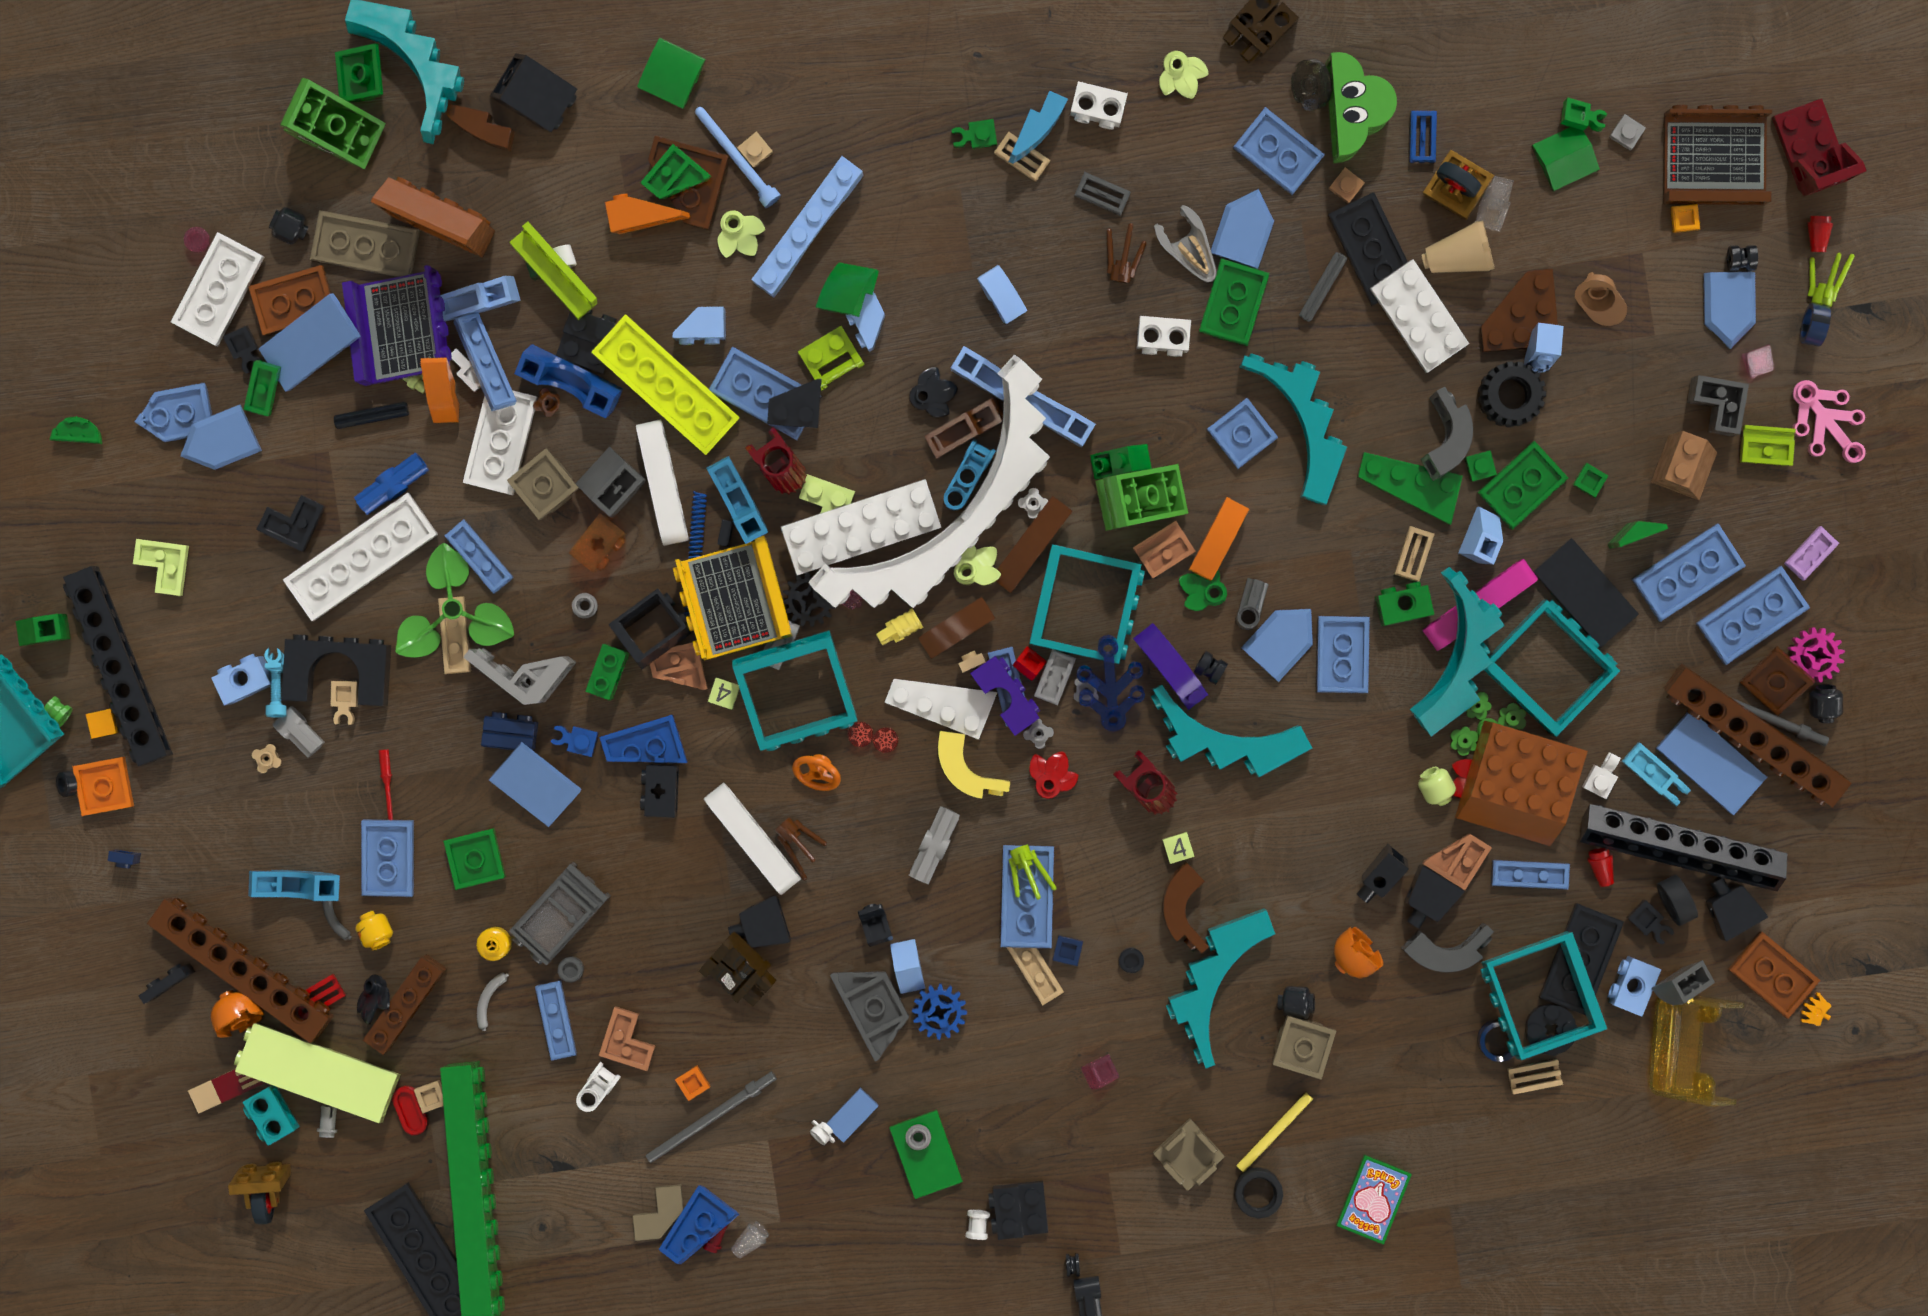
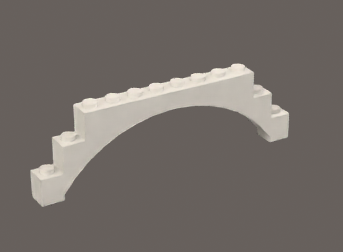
M1013 355L997 373L1002 378L1004 395L1001 436L994 461L976 496L961 515L944 531L926 544L907 554L889 561L852 568H830L827 564H824L808 583L832 606L836 608L839 604H843L849 598L852 589L874 608L888 598L891 589L912 608L916 604H921L926 599L927 592L944 579L946 571L959 563L962 558L961 555L965 550L973 547L979 539L978 536L995 523V517L1012 504L1014 496L1019 491L1021 492L1028 487L1033 475L1045 468L1050 456L1029 437L1032 434H1036L1042 428L1043 421L1046 418L1025 399L1028 395L1030 396L1037 391L1042 378L1019 357Z

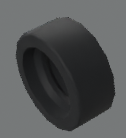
M1677 875L1657 883V890L1662 903L1678 926L1698 917L1696 905L1688 889Z
M1258 1167L1248 1169L1239 1176L1235 1183L1234 1196L1242 1212L1249 1217L1260 1219L1271 1216L1279 1209L1283 1200V1189L1275 1174L1268 1169ZM1256 1178L1267 1180L1273 1187L1274 1193L1270 1203L1260 1208L1249 1205L1244 1199L1243 1193L1247 1183Z

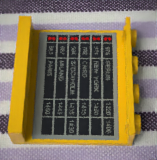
M760 536L755 541L685 561L675 560L677 567L673 568L676 582H681L683 591L679 592L683 607L688 606L690 616L686 617L689 630L695 632L697 639L693 641L696 655H701L704 661L793 636L765 536Z

